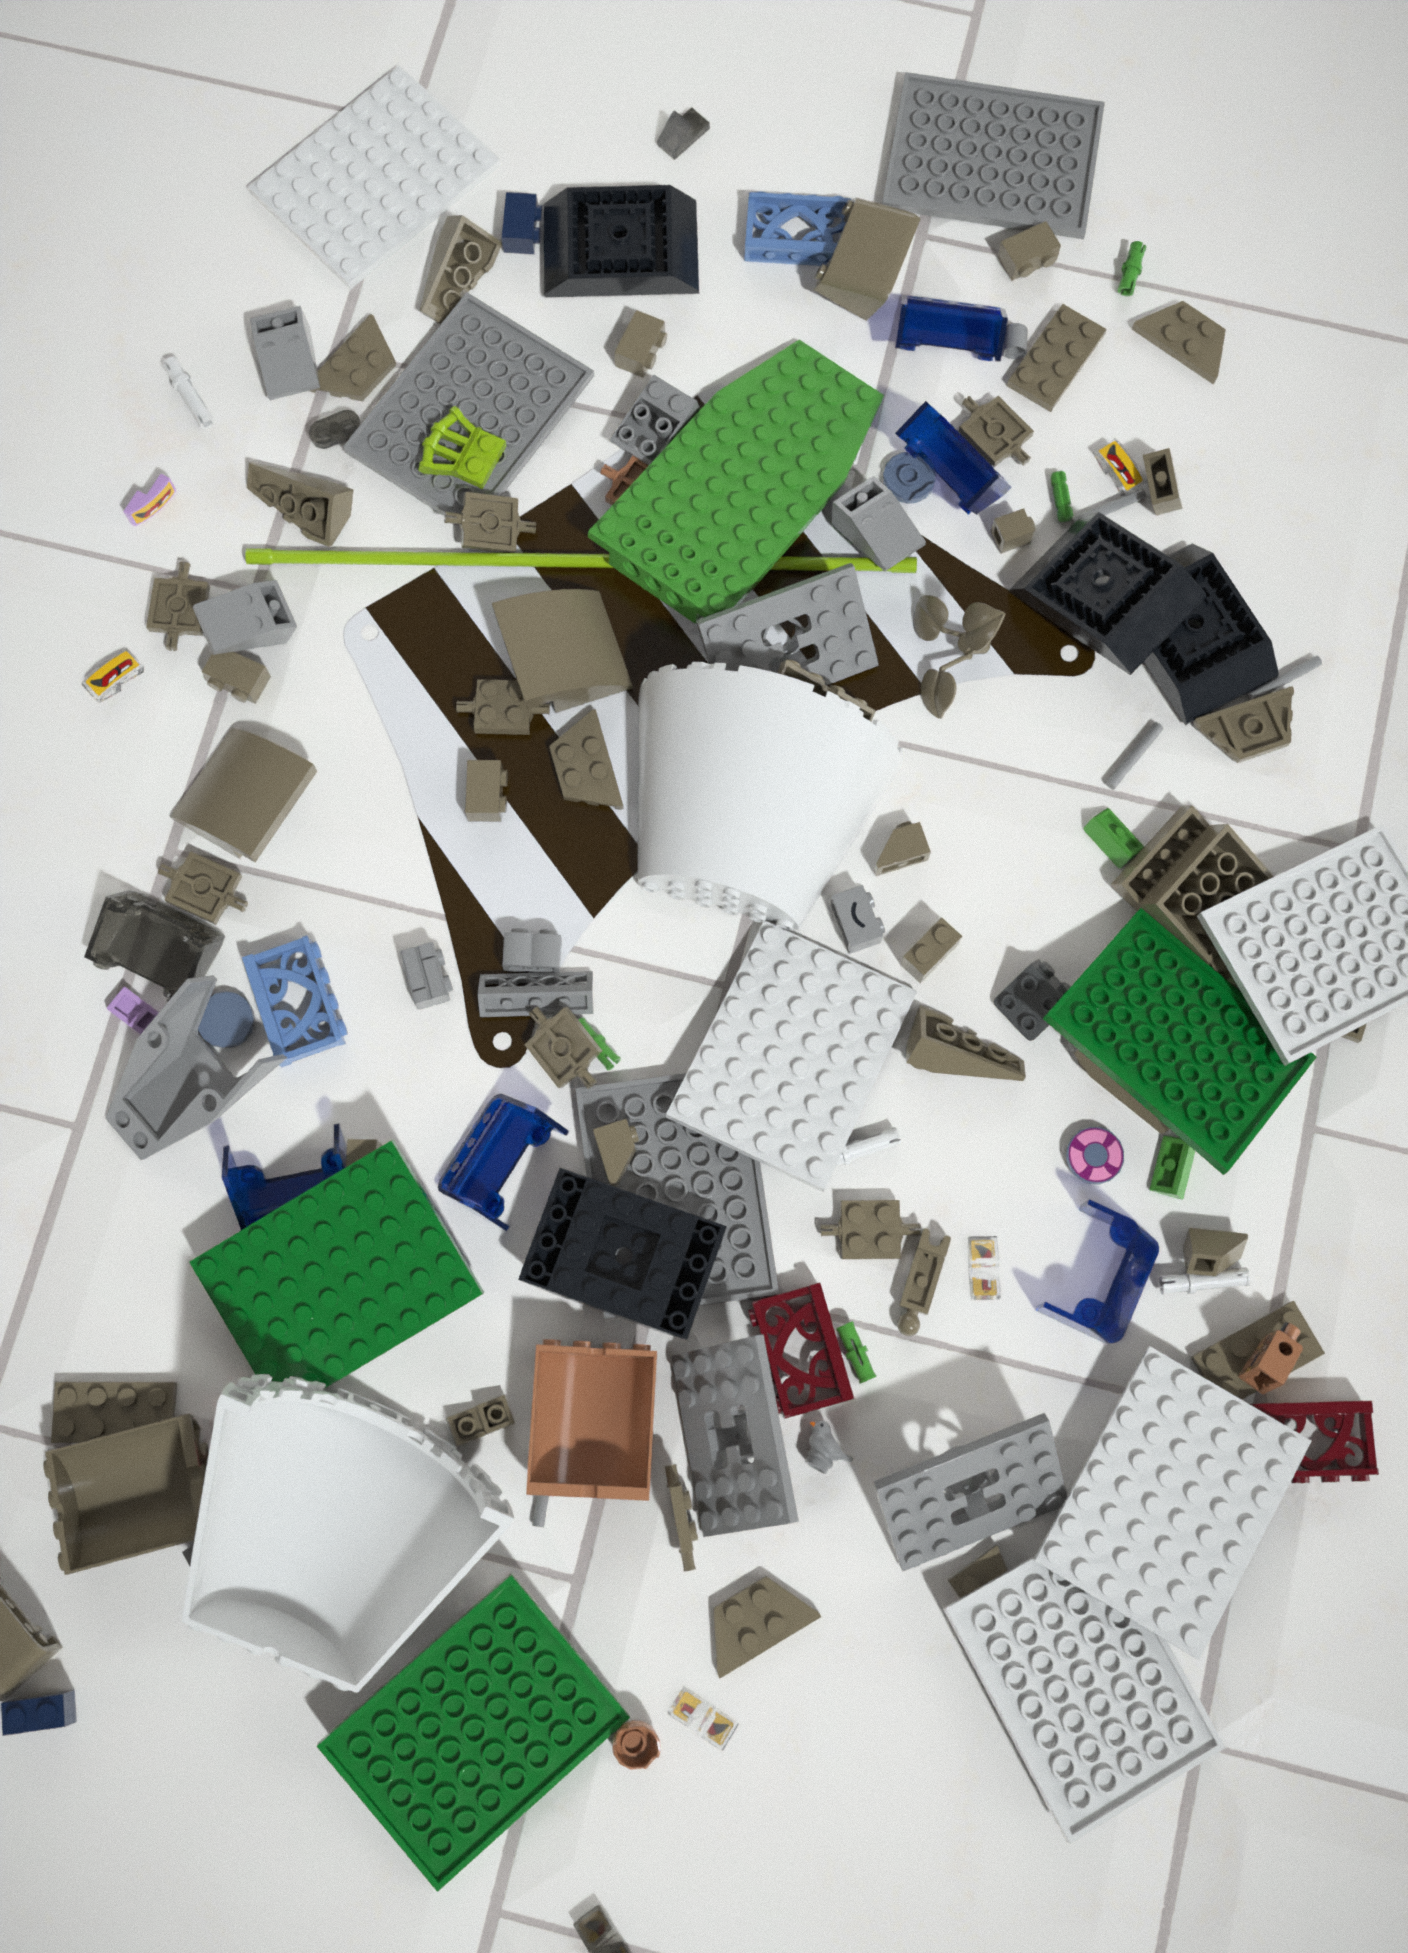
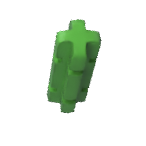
M1055 471L1051 476V484L1054 487L1053 494L1056 509L1058 510V520L1060 522H1069L1073 517V510L1070 506L1071 499L1068 484H1066V473L1064 471Z

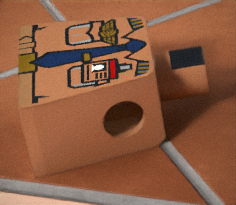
M1285 1322L1280 1330L1265 1336L1238 1377L1262 1395L1284 1385L1303 1350L1302 1345L1296 1342L1300 1330L1295 1325Z

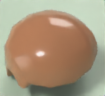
M642 1720L629 1721L618 1729L612 1739L613 1755L620 1765L630 1770L647 1769L660 1756L659 1736L654 1728Z

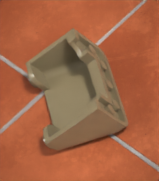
M855 197L852 201L849 199L842 209L841 214L844 215L843 221L845 226L831 260L826 265L821 264L815 274L817 283L814 291L867 321L886 302L891 294L919 225L920 217L910 211Z
M1 1584L0 1701H3L63 1647L54 1636L47 1640L44 1635L39 1634L43 1629L39 1625L33 1626Z

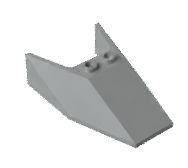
M214 975L187 979L135 1042L105 1119L140 1160H145L213 1123L287 1059L284 1054L258 1059L247 1073L236 1077L200 1038L198 1027L217 982V978Z

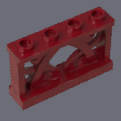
M820 1282L752 1302L753 1309L748 1310L752 1327L758 1326L760 1335H764L772 1382L777 1392L775 1398L778 1414L783 1413L784 1419L854 1399ZM810 1295L811 1302L800 1308L795 1314L786 1303V1301ZM775 1306L784 1309L790 1317L787 1323L783 1317L774 1315L778 1319V1324L775 1327L769 1326L765 1319L768 1309ZM804 1320L806 1327L809 1322H815L817 1325L816 1332L812 1334L807 1333L800 1322ZM795 1328L805 1339L813 1342L823 1341L825 1346L811 1359L809 1374L794 1367L782 1357L785 1345ZM768 1334L773 1336L779 1335L774 1345L773 1352L770 1345ZM824 1360L828 1364V1369L826 1371L819 1369L820 1377L815 1376L817 1361ZM777 1367L790 1376L783 1383H781ZM803 1383L809 1385V1396L803 1404L797 1405L788 1399L787 1390L790 1386L797 1387L798 1395H800L804 1389ZM816 1387L837 1388L838 1396L814 1402Z
M1372 1401L1250 1404L1284 1425L1286 1419H1292L1296 1425L1294 1431L1299 1434L1305 1427L1306 1415H1312L1316 1428L1323 1435L1334 1439L1325 1452L1315 1460L1304 1455L1299 1466L1306 1470H1297L1291 1483H1310L1309 1477L1321 1476V1482H1340L1339 1476H1351V1482L1370 1481V1475H1379L1372 1422ZM1355 1414L1359 1416L1361 1439L1350 1436ZM1331 1417L1334 1419L1335 1424L1331 1428L1338 1429L1337 1433L1325 1427L1324 1422L1326 1418ZM1347 1442L1356 1444L1362 1451V1460L1356 1466H1350L1345 1462L1347 1454L1356 1457L1352 1449L1344 1447ZM1333 1460L1335 1461L1336 1465L1340 1468L1334 1470H1322L1323 1468L1328 1466Z

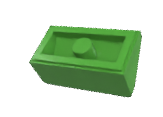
M1110 808L1094 816L1084 827L1087 835L1119 869L1135 858L1144 848L1143 844Z
M1163 1135L1149 1190L1183 1200L1196 1151L1181 1138Z

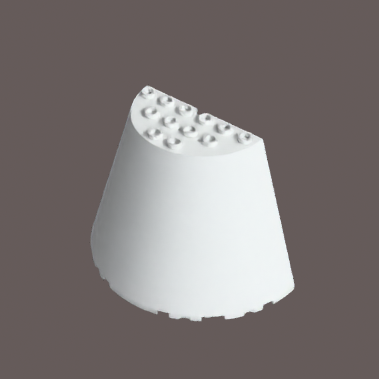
M692 662L691 665L687 666V669L677 670V666L671 664L659 668V671H652L647 679L644 678L639 690L637 885L650 893H657V891L668 893V896L675 900L683 901L684 898L693 900L696 905L704 908H711L712 904L722 906V911L726 914L734 916L738 915V913L749 916L750 920L758 923L769 921L776 923V926L784 930L799 929L900 771L904 754L902 747L897 748L898 739L889 733L890 730L879 720H873L872 723L864 718V713L859 710L860 707L852 702L842 700L838 695L827 691L826 697L813 692L814 685L775 672L742 665L739 666L738 671L725 670L726 663L716 662L714 664Z
M269 1374L252 1375L251 1378H238L235 1384L230 1382L223 1389L217 1401L181 1622L193 1631H204L212 1634L223 1643H234L242 1646L253 1655L261 1656L263 1652L275 1655L276 1663L283 1667H294L304 1671L310 1678H321L333 1683L340 1690H351L358 1693L511 1526L514 1520L513 1510L507 1499H504L503 1502L500 1500L503 1491L490 1480L491 1477L478 1464H472L470 1468L460 1460L462 1454L456 1451L457 1447L441 1439L426 1427L420 1432L412 1425L408 1426L411 1419L391 1408L341 1388L338 1389L337 1393L332 1394L323 1391L326 1386L324 1383L309 1382L292 1376L289 1379L285 1378L283 1382L271 1381L272 1377Z

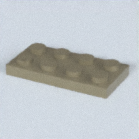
M1062 304L1008 380L1007 387L1052 412L1105 336L1107 329Z
M1291 1301L1191 1356V1359L1202 1377L1243 1400L1257 1392V1390L1241 1380L1238 1375L1261 1340L1270 1333L1280 1330L1285 1322L1295 1325L1300 1330L1296 1342L1303 1347L1291 1372L1322 1356L1325 1352L1295 1301Z
M55 1382L51 1443H80L174 1418L177 1382Z

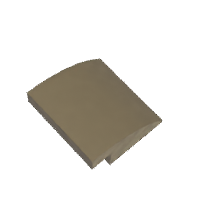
M583 589L550 590L515 596L492 603L493 611L527 709L552 701L555 713L633 689L599 591Z
M231 728L170 818L240 859L243 855L256 863L318 771L313 763L282 746L247 731Z
M1193 805L1181 806L1110 885L1136 911L1140 908L1145 910L1203 961L1210 964L1219 953L1197 915L1274 876L1229 824L1209 825Z

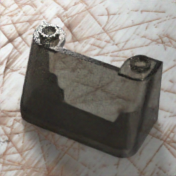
M128 890L105 897L84 958L92 961L95 967L103 970L121 966L163 987V995L167 998L166 1001L168 1002L187 979L206 976L222 948L225 935L145 894Z

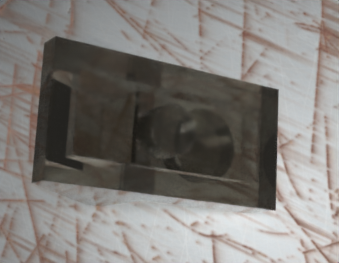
M692 107L682 116L674 110L657 140V146L675 160L710 129V122Z

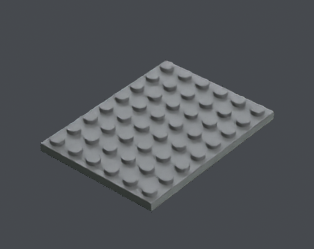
M905 72L882 204L915 214L1019 230H1027L1047 221L1055 235L1084 239L1105 102Z
M466 292L345 443L343 450L352 458L443 516L445 511L461 514L465 492L496 496L504 494L594 378V370ZM453 406H456L474 427H481L483 431L506 440L507 446L483 489L454 476L424 474L418 470L419 462L422 461L424 447L422 443L424 439L429 438L433 423H438L449 414V409ZM457 422L448 428V430L464 437H470ZM442 438L438 442L439 445L461 453L463 447ZM433 454V463L455 464L450 460Z
M687 1073L594 1085L590 1089L586 1087L575 1088L586 1177L610 1185L593 1129L627 1119L629 1126L635 1125L639 1142L634 1143L636 1152L617 1188L727 1226L699 1306L779 1295L760 1162L666 1118V1113ZM620 1248L616 1252L615 1258L620 1264H627L631 1261L633 1254L628 1248ZM603 1312L604 1319L618 1318Z

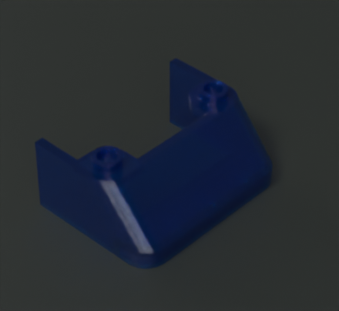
M902 295L895 348L915 351L916 347L921 345L973 351L974 354L978 355L977 359L993 361L994 357L995 361L1001 362L1008 316L1004 308Z
M927 401L895 433L907 444L904 449L914 459L917 456L922 458L960 498L958 505L968 515L971 512L977 515L1003 497L1012 488L960 432Z
M501 1093L497 1094L488 1102L438 1182V1191L487 1222L507 1231L510 1226L498 1219L505 1208L504 1197L498 1193L529 1145L538 1147L545 1144L549 1140L552 1130L567 1136L569 1130L537 1107Z
M339 1123L334 1124V1148L327 1149L321 1155L322 1168L266 1179L263 1170L258 1166L243 1165L237 1167L230 1146H223L221 1178L241 1230L346 1168L347 1146Z
M1089 1199L1080 1206L1079 1211L1109 1224V1236L1113 1243L1126 1249L1104 1303L1094 1298H1085L1077 1303L1073 1314L1052 1304L1043 1302L1037 1305L1035 1311L1105 1344H1113L1119 1342L1125 1335L1159 1254V1244L1151 1234L1133 1219Z

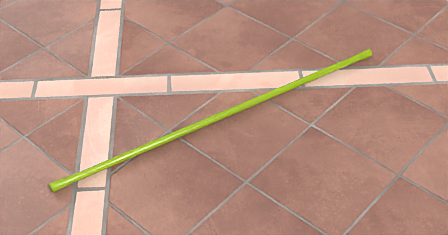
M246 548L245 552L247 565H271L275 563L613 568L609 565V554L273 550L270 548ZM781 556L770 569L830 571L851 563L854 565L855 571H883L870 558ZM906 557L887 571L892 573H916L917 557Z

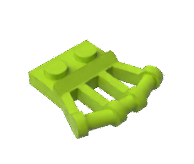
M453 406L449 409V414L438 423H433L429 438L424 439L422 443L424 447L422 461L419 462L418 470L424 474L454 476L483 489L507 446L506 440L483 431L481 427H474L464 417L462 412L456 406ZM457 422L470 437H464L448 430V428ZM441 438L463 447L461 453L455 452L439 445V440ZM433 454L450 460L455 464L433 463Z

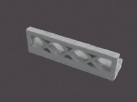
M593 971L480 974L478 987L480 1017L530 1016L529 1013L536 1007H539L544 1015H556L564 1007H569L573 1014H594ZM575 982H587V984H583V985H574L573 983H575ZM519 983L528 984L526 986H516ZM546 983H556L555 985H544ZM486 984H499V986L486 987Z

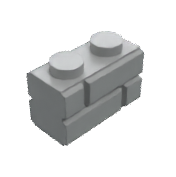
M429 942L417 947L401 950L400 954L416 1008L421 1010L448 1002L450 1000L448 992L453 991L449 975L444 976L441 966L446 965L442 949L436 950L434 943Z

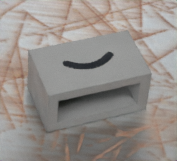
M860 885L831 895L830 906L849 954L881 943L885 928L881 918L875 917L872 909L875 907V903L870 891L866 892L864 886Z

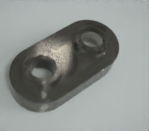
M343 410L314 422L309 429V436L317 448L327 449L349 440L361 425L357 413L352 410ZM347 425H352L351 428L345 429ZM328 435L327 438L320 439L321 436Z

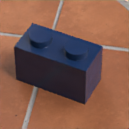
M506 192L501 236L504 253L535 254V244H540L541 236L540 228L537 227L538 221L542 222L543 207L538 205L537 194Z
M75 1690L16 1698L1 1703L2 1736L61 1728L76 1723Z

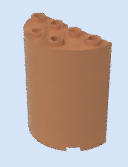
M543 1339V1345H536L526 1495L649 1501L657 1351H651V1345L633 1344V1350L621 1349L620 1343H603L602 1348H591V1342L573 1341V1346H561V1340Z

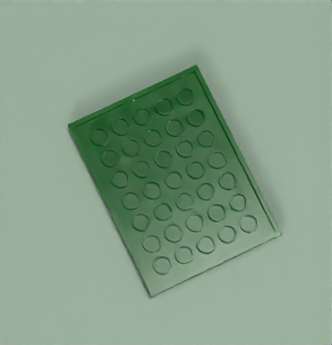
M1142 908L1135 913L1043 1018V1020L1222 1175L1229 1172L1317 1058V1056L1310 1052L1284 1066L1243 994Z
M394 1139L189 1261L255 1375L269 1374L273 1382H283L285 1378L289 1379L292 1376L309 1382L326 1384L325 1388L485 1293Z
M510 1573L322 1738L316 1747L438 1892L630 1719V1715L514 1575Z

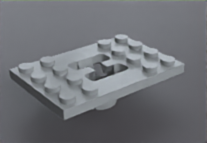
M851 563L696 621L708 664H714L715 662L726 663L725 670L738 671L739 666L742 665L771 672L769 662L773 658H778L780 663L789 659L798 662L801 665L800 668L807 672L819 674L823 677L824 684L829 685L879 666L855 567ZM806 614L808 626L804 628L795 617ZM787 620L795 624V634L790 643L785 647H782L781 642L771 645L766 639L767 632L771 626ZM814 644L816 655L803 661L798 651L800 648Z
M755 1335L671 1356L703 1537L799 1522L764 1335ZM740 1405H743L745 1408L744 1410H738ZM714 1411L719 1413L722 1428L715 1429ZM747 1423H748V1428H749L751 1443L749 1442V1439H748V1436H747ZM726 1450L728 1466L726 1468L721 1463L719 1451ZM754 1458V1461L750 1463L748 1459Z
M1045 1413L968 1444L953 1447L943 1454L873 1481L902 1572L1023 1522H1028L1050 1511L1057 1510L1062 1507L1067 1498L1050 1421ZM995 1468L994 1473L990 1475L988 1470ZM1001 1493L999 1499L986 1504L984 1498L986 1499ZM964 1508L965 1513L951 1517L954 1511Z

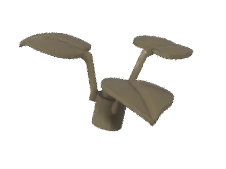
M924 595L919 598L914 615V625L918 636L925 641L935 640L939 636L940 631L959 637L958 648L964 653L963 656L942 665L939 671L929 669L922 679L921 696L929 712L936 718H943L944 713L952 705L956 695L955 679L952 674L945 672V670L964 660H971L973 654H986L990 649L992 639L1006 615L1005 612L985 603H973L966 609L962 619V625L966 632H958L943 626L948 620L949 613L941 599L932 595Z

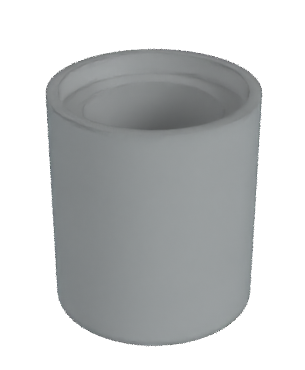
M1012 323L1004 328L1003 354L1006 358L1020 359L1026 356L1028 328L1024 324Z

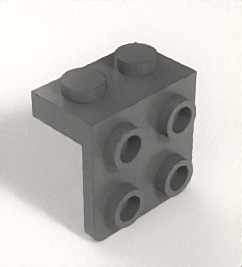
M1039 959L1026 967L994 999V1005L1029 1041L1036 1039L1049 1026L1043 1018L1071 987L1066 982L1061 983L1054 975L1056 972L1052 966L1045 961L1041 962Z

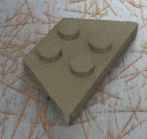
M1185 301L1135 321L1132 327L1133 331L1214 385L1219 374L1226 332L1225 328Z
M372 314L364 320L318 370L320 388L309 390L310 392L315 393L316 390L330 392L331 396L349 397L351 400L363 402L396 366L395 358Z
M1291 686L1196 718L1193 724L1236 763L1287 747L1291 743L1292 730L1290 723L1293 718L1291 705L1294 688Z
M594 709L549 746L564 800L573 802L584 801L595 806L602 804L622 810L624 809L598 715L596 709Z
M767 1576L714 1607L717 1674L719 1678L724 1677L821 1618L820 1613Z

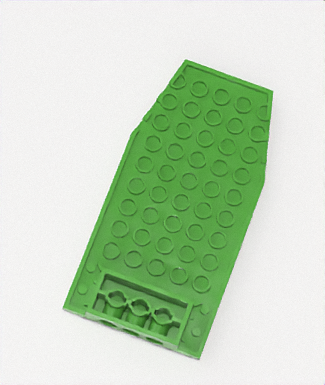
M799 339L717 391L588 531V538L610 552V566L694 624L702 616L705 618L737 606L747 597L845 484L849 471L882 404L884 395Z

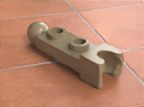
M923 1228L919 1236L899 1303L900 1307L907 1309V1312L902 1314L897 1321L898 1330L905 1336H913L918 1333L920 1329L918 1313L926 1316L929 1313L951 1242V1237L945 1236L939 1246L931 1245L929 1242L930 1231L927 1228Z

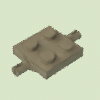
M999 395L989 403L981 406L971 396L963 400L962 405L972 414L967 421L959 426L958 432L993 467L1012 455L1023 466L1030 461L1031 457L1021 446L1033 436L1034 430Z
M465 492L461 514L447 511L444 514V523L460 524L462 531L461 548L515 553L519 532L535 534L536 522L520 521L518 498Z
M179 562L177 577L168 579L154 578L146 628L149 632L167 634L165 648L169 651H172V649L177 651L179 636H203V630L193 610V606L208 600L210 585L208 582L194 581L188 578L191 565L187 562Z
M477 679V690L473 701H457L456 710L457 713L473 712L475 733L530 735V722L533 715H550V703L527 709L517 680Z
M190 851L184 864L177 870L164 863L160 865L162 869H158L159 875L171 879V888L164 900L168 904L214 925H217L228 906L244 912L246 910L245 907L248 906V901L234 896L235 889L242 875Z
M539 1007L534 1008L529 1015L539 1027L535 1035L524 1045L558 1088L565 1087L575 1077H579L587 1089L593 1087L597 1081L592 1077L587 1068L602 1052V1049L569 1007H564L554 1017L549 1019L546 1018Z
M841 1200V1216L838 1224H821V1229H832V1231H821V1236H838L841 1243L842 1259H901L903 1235L920 1236L921 1230L909 1229L921 1228L920 1223L903 1224L900 1217V1200Z
M677 1464L664 1466L668 1484L666 1487L670 1490L680 1543V1550L678 1551L681 1553L683 1571L686 1572L696 1569L693 1556V1541L698 1540L695 1521L689 1522L687 1510L692 1509L689 1490L683 1491L682 1484L679 1482Z

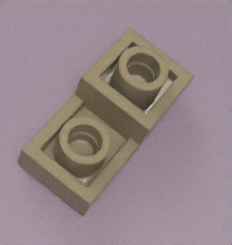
M505 1395L446 1418L456 1447L515 1423Z

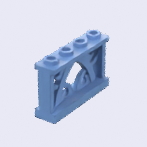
M763 191L749 192L744 261L811 266L826 265L831 260L837 245L832 235L843 231L845 222L843 221L844 215L841 212L845 203L849 199L851 200V198L817 196L814 194L793 195L791 193L777 194ZM756 213H763L764 220L769 224L760 222L756 217ZM800 216L815 228L814 231L807 233L802 240H793L791 235L780 227L791 219ZM826 217L841 218L842 221L837 226L828 228L827 226L833 224L834 218L828 219ZM753 226L763 231L760 238H753Z
M308 935L267 951L242 957L273 1056L284 1054L287 1057L279 1065L281 1068L292 1064L294 1061L339 1045L342 1046L346 1044L344 1036L348 1035L343 1019L338 1020L335 1011L339 1009L334 993H329L326 985L331 983L329 974L325 967H320L318 958L322 957L321 950L317 941L312 942ZM292 954H305L307 956V965L305 967H298L299 959H297L292 964V971L287 970V962ZM280 958H281V962H280V968H281V969H279V968H263V969H261V966H260V965H263V964H266V963H268V962H271V961H274V960H277V959H280ZM312 971L314 973L317 984L307 977L312 973ZM278 980H281L280 991L276 994L271 993L270 986L276 984L279 987ZM288 981L298 984L312 993L310 1005L301 1021L290 1011L274 1009V1005L279 1003L286 995ZM322 1002L327 1013L319 1012ZM285 1018L292 1019L296 1024L295 1028H293L291 1023L287 1028H282V1020ZM322 1021L328 1022L330 1032L324 1039H315L307 1032L310 1027L316 1032H322L318 1028L319 1023ZM302 1036L310 1043L288 1052L287 1048Z

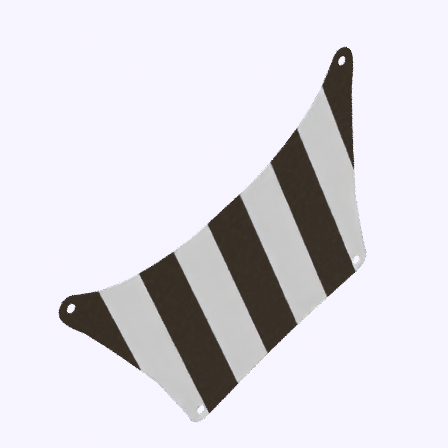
M727 385L713 386L695 396L693 399L697 400L700 410L717 391ZM620 449L575 482L520 516V521L536 522L535 534L519 532L515 553L609 554L610 552L588 538V531L612 506L605 502V496L612 487L613 480L601 475L600 472L602 467L604 468V464L619 471L626 466L632 455ZM844 484L782 556L869 558L832 525L833 501L851 491L852 488ZM922 535L926 541L925 545L908 556L917 557L916 573L856 571L879 666L826 686H839L849 696L864 700L868 707L878 711L892 704L920 695L922 679L929 669L939 671L942 665L963 656L964 653L958 648L959 637L945 634L941 631L939 636L933 641H925L918 636L914 625L916 604L919 598L924 595L938 597L945 603L949 617L943 626L958 632H966L962 625V619L966 609L973 603H985L1006 613L986 654H973L971 660H964L945 670V672L952 674L956 684L1008 675L1075 677L1086 673L1092 668L1095 661V651L1012 595L1008 589L962 562ZM467 548L466 550L462 551V552H478V553H503V552L477 550V549H468V548ZM437 566L367 606L354 615L344 627V644L357 665L404 770L446 916L462 981L468 1027L474 1048L484 1062L496 1068H510L520 1062L526 1053L527 1047L524 1044L531 1038L535 1021L531 1016L480 1017L478 1003L480 974L538 973L503 970L504 933L511 932L513 928H523L531 934H537L540 930L549 929L561 935V968L568 953L593 919L618 890L638 871L639 690L644 678H648L649 673L659 671V668L673 664L677 666V670L687 669V666L691 665L692 662L708 663L697 623L691 622L615 568ZM769 570L740 604L827 571ZM583 589L599 591L633 689L555 713L552 701L548 702L550 703V715L534 714L530 722V735L475 733L473 712L457 713V701H473L477 690V679L517 680L493 611L492 603L515 596L550 590ZM806 614L795 617L804 628L808 626ZM787 620L771 626L767 632L766 639L771 645L781 642L782 647H785L790 643L795 634V624ZM368 624L375 625L379 631L378 636L371 641L365 640L361 635L362 628ZM814 644L800 648L798 651L803 661L816 655ZM1071 645L1077 649L1078 657L1076 660L1069 662L1062 658L1061 649L1064 646ZM773 658L769 662L771 672L778 671L781 664L778 658ZM594 709H596L623 802L624 809L622 810L602 804L595 806L584 801L573 802L564 800L549 746ZM467 760H501L503 770L508 771V785L503 786L502 796L507 797V812L502 813L501 822H468L465 814ZM519 983L516 986H526L528 984ZM486 984V987L499 986V984ZM501 1032L507 1033L512 1039L511 1046L504 1051L498 1050L493 1044L494 1037Z

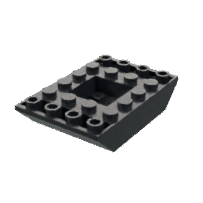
M674 186L567 187L543 204L545 298L699 294L697 200ZM617 231H623L627 234L623 238L613 236Z
M1100 512L1083 514L1009 589L1012 595L1129 675L1206 598V593L1182 564ZM1100 576L1110 577L1106 583L1098 584L1095 582Z
M1193 543L1168 556L1182 564L1206 593V598L1144 661L1185 726L1192 723L1196 718L1207 715L1279 675L1271 639L1214 553ZM1188 619H1198L1202 627L1199 629L1190 627Z
M559 1168L518 1280L548 1293L657 1332L688 1340L727 1226ZM620 1248H628L632 1251L633 1256L629 1263L620 1264L617 1262L615 1255Z

